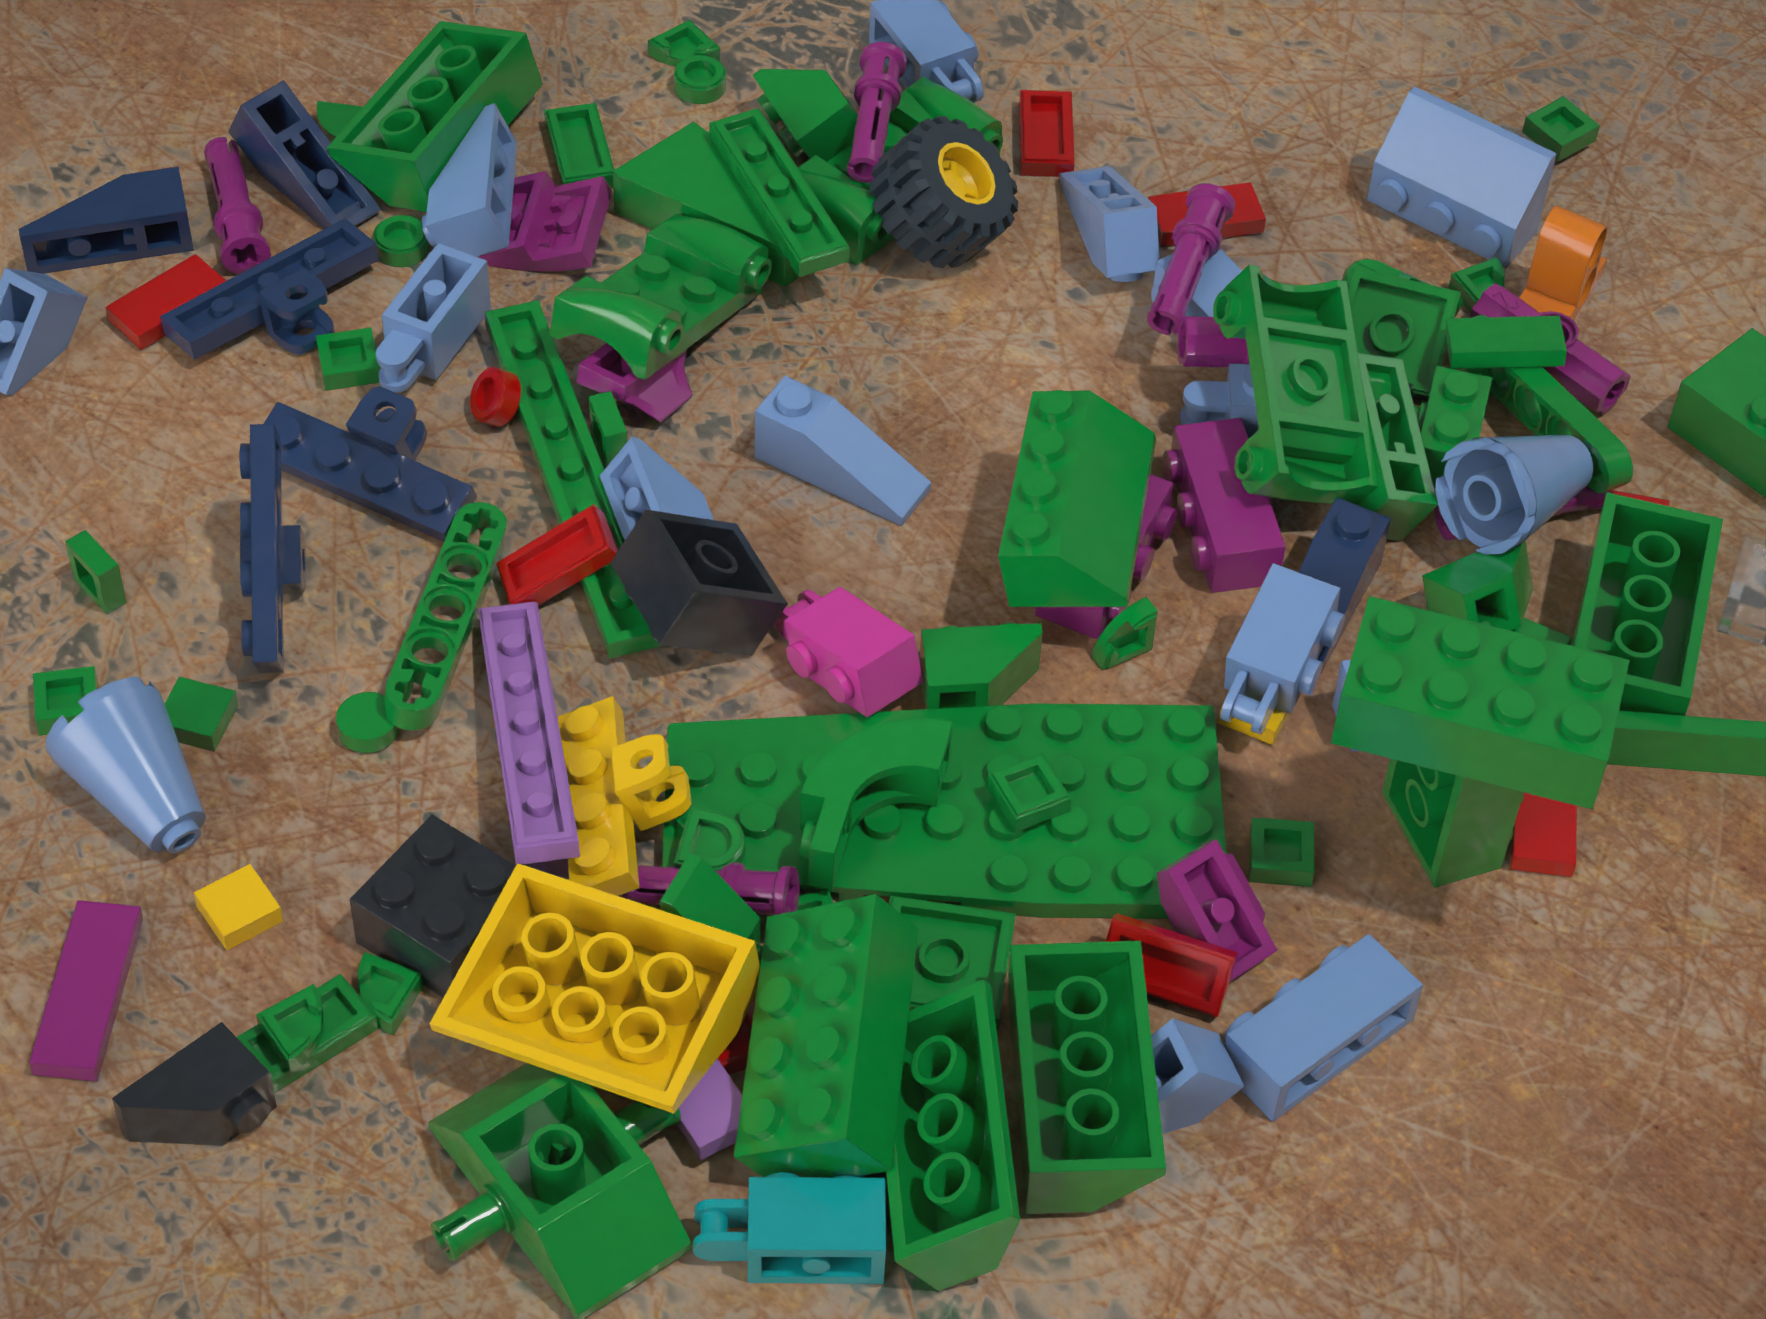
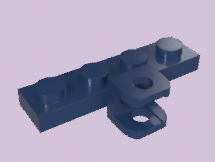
M344 218L161 315L160 319L164 334L195 360L265 323L267 334L281 347L294 354H305L317 347L316 335L335 333L332 319L319 307V305H324L328 302L326 289L379 261L377 245L366 234ZM304 328L314 329V331L308 335L296 334L299 330Z
M381 386L371 389L361 399L346 423L349 432L278 401L263 423L274 424L280 435L282 471L443 542L457 511L468 503H474L477 498L473 486L415 461L425 444L427 429L421 420H416L417 409L411 399ZM386 406H391V407H393V408H387V409L383 410L382 412H380V413L376 416V413H377L381 408L386 407Z
M250 424V443H241L239 450L241 478L250 479L251 502H241L240 584L243 597H252V620L242 621L243 656H252V662L259 673L284 672L283 587H291L292 590L306 589V542L300 525H282L280 435L274 424Z

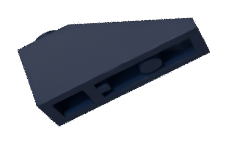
M284 80L240 106L228 133L259 174L325 229L346 218L354 226L358 227L379 214L381 208L363 184L330 157L327 146L331 142Z
M179 166L124 174L18 229L27 271L42 274L194 251Z
M1337 497L1314 536L1299 570L1301 574L1340 588L1337 612L1345 614V621L1333 648L1323 646L1317 659L1323 662L1321 673L1381 565L1391 518Z

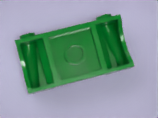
M925 77L920 78L905 89L901 94L900 104L890 112L883 155L921 121L927 118L933 120L937 116H946L950 122L956 118L965 122L969 129L976 128L983 133V138L989 144L993 143L997 147L1000 156L1003 145L1002 122L969 99ZM852 143L828 162L815 155L798 167V169L850 247L849 260L858 266L895 237L892 233L888 234L882 226L884 219L875 212L872 203L877 199L870 193V183L858 182L852 179L847 172Z
M674 214L647 233L644 253L607 279L599 282L585 276L557 295L554 299L550 336L558 340L575 334H586L599 338L620 353L636 377L646 380L762 293L763 285L766 283L772 267V262L768 259V248L730 227L705 219Z
M1248 265L1225 286L1223 291L1219 292L1213 305L1214 321L1220 325L1224 337L1228 339H1246L1259 430L1245 442L1236 454L1234 465L1236 476L1242 480V485L1246 492L1253 495L1321 504H1333L1337 497L1356 505L1378 488L1379 484L1347 281L1333 280L1311 285L1284 284L1265 276L1259 266Z

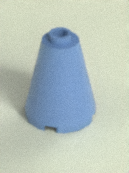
M1571 435L1472 438L1459 443L1446 452L1442 462L1447 460L1443 476L1436 479L1435 491L1440 513L1450 532L1458 540L1467 538L1473 544L1480 547L1475 551L1484 555L1502 554L1521 545L1588 485L1593 474V461L1589 450L1583 442Z
M128 677L110 682L90 692L78 701L84 711L70 723L62 715L53 724L46 737V751L52 760L152 851L163 852L168 850L171 854L178 853L189 848L201 836L200 828L205 822L206 815L161 693L151 681H149L148 686L144 684L140 677Z

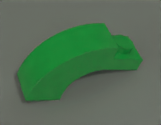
M910 718L873 725L843 739L817 762L805 780L800 793V830H803L800 858L809 859L808 885L833 890L850 835L857 824L868 814L882 807L898 803H918L933 807L937 806L951 758L953 721Z

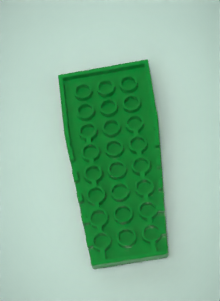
M1030 703L875 712L869 717H865L861 713L684 722L671 723L667 727L670 766H681L687 773L690 785L691 806L725 813L733 817L740 824L746 845L745 856L742 861L745 868L748 870L779 872L783 866H794L799 875L800 890L822 891L826 889L808 885L809 859L800 858V845L803 830H800V793L813 767L832 747L843 739L873 725L910 718L953 721L951 758L937 806L933 807L918 803H898L877 809L864 817L850 835L834 888L829 890V892L839 893L838 902L864 897V895L877 894L878 896H898L925 901L961 902V906L1015 913L1016 916L1113 918L1118 913L1133 919H1169L1160 901L1157 872L1207 841L1217 839L1223 852L1227 854L1214 705ZM1043 753L1072 798L1070 812L1014 832L986 787L987 775L993 771ZM674 789L665 790V800L673 794ZM689 809L677 818L664 823L662 867H675L674 861Z

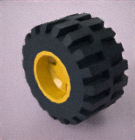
M937 116L933 120L927 118L921 121L878 159L879 162L874 165L871 172L874 180L870 182V193L877 200L872 204L876 214L881 215L884 219L882 226L886 232L894 235L897 239L896 244L904 251L910 250L913 252L914 258L923 263L929 260L933 267L944 268L947 264L951 268L958 267L964 262H968L1005 232L1015 220L1013 214L1018 211L1019 201L1014 195L1018 190L1016 181L1010 178L1009 173L1011 169L1007 161L1001 159L997 147L993 143L989 144L983 138V133L976 128L969 129L965 122L956 118L950 122L946 116Z

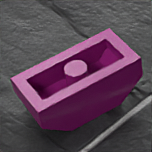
M605 343L578 365V384L600 393L611 391L614 399L637 408L660 423L693 395L684 369L686 350L646 380L636 377L625 359L608 343Z
M1217 839L1207 841L1157 872L1160 901L1177 933L1239 952L1230 981L1278 951L1263 924L1265 912L1233 854H1225Z

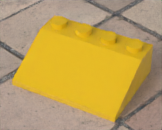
M517 863L429 1024L432 1031L674 1114L736 1036L757 994L760 965L756 943L754 940Z

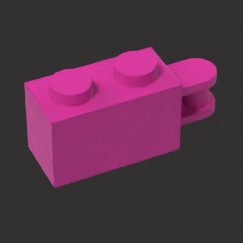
M838 587L823 597L809 589L803 591L798 595V602L790 607L786 606L774 623L780 634L789 642L786 654L795 672L803 678L809 677L825 688L837 702H845L865 717H869L923 683L915 635L842 587Z

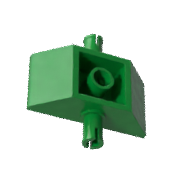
M528 1063L522 1065L428 1122L431 1132L480 1194V1196L444 1218L431 1223V1229L437 1243L442 1250L449 1247L446 1251V1256L451 1261H456L462 1254L499 1231L503 1230L505 1233H510L576 1319L586 1318L692 1250L691 1241L652 1161L639 1146L670 1125L680 1122L681 1113L679 1108L673 1114L634 1100L617 1112L612 1113L591 1085Z

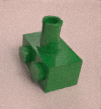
M1436 366L1428 403L1422 401L1421 407L1414 406L1434 490L1436 488V479L1443 476L1447 460L1443 462L1442 460L1446 452L1463 441L1480 437L1493 377Z

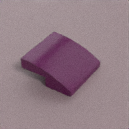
M546 171L514 178L509 247L477 257L486 260L489 266L520 271H564L591 267L611 198V188L603 176L555 186Z

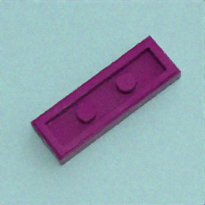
M77 900L29 1061L33 1075L98 1082L143 922L140 906Z

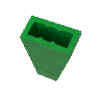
M693 121L613 170L614 210L621 216L651 229L656 228L674 214L705 219L730 227L768 248V259L771 260L772 267L767 280L786 287L800 278L711 140L709 132Z

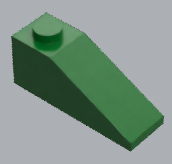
M1358 353L1379 487L1356 505L1391 518L1387 539L1402 541L1438 505L1403 360Z

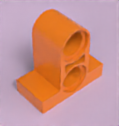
M1554 206L1540 232L1527 285L1519 298L1540 313L1548 311L1559 312L1569 316L1574 321L1603 275L1607 259L1601 255L1608 226L1560 206Z

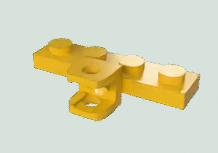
M611 696L590 705L581 706L574 711L558 716L557 719L580 857L568 858L569 880L619 896L640 888L633 820L640 831L677 818L685 813L692 803L689 777L683 767L670 766L669 746L664 737L660 734H651L626 742L623 711L615 698ZM652 756V761L646 767L641 768L638 762L645 757ZM667 789H674L673 794L668 799L660 802L656 801L660 793Z

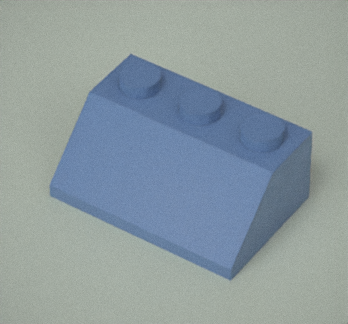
M1414 86L1409 91L1374 161L1367 201L1488 260L1497 257L1502 266L1507 268L1538 231L1557 153Z

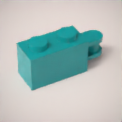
M779 1172L766 1177H749L748 1199H706L698 1202L694 1207V1220L701 1225L700 1234L693 1240L694 1255L707 1261H748V1283L884 1284L886 1256L885 1178H867L864 1175L810 1178ZM728 1228H748V1232H728Z

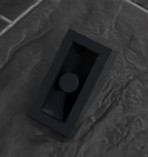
M220 1022L112 1098L121 1133L129 1142L224 1146L240 1133H249L258 1128L267 1119L269 1113L277 1108L270 1072L223 1022Z

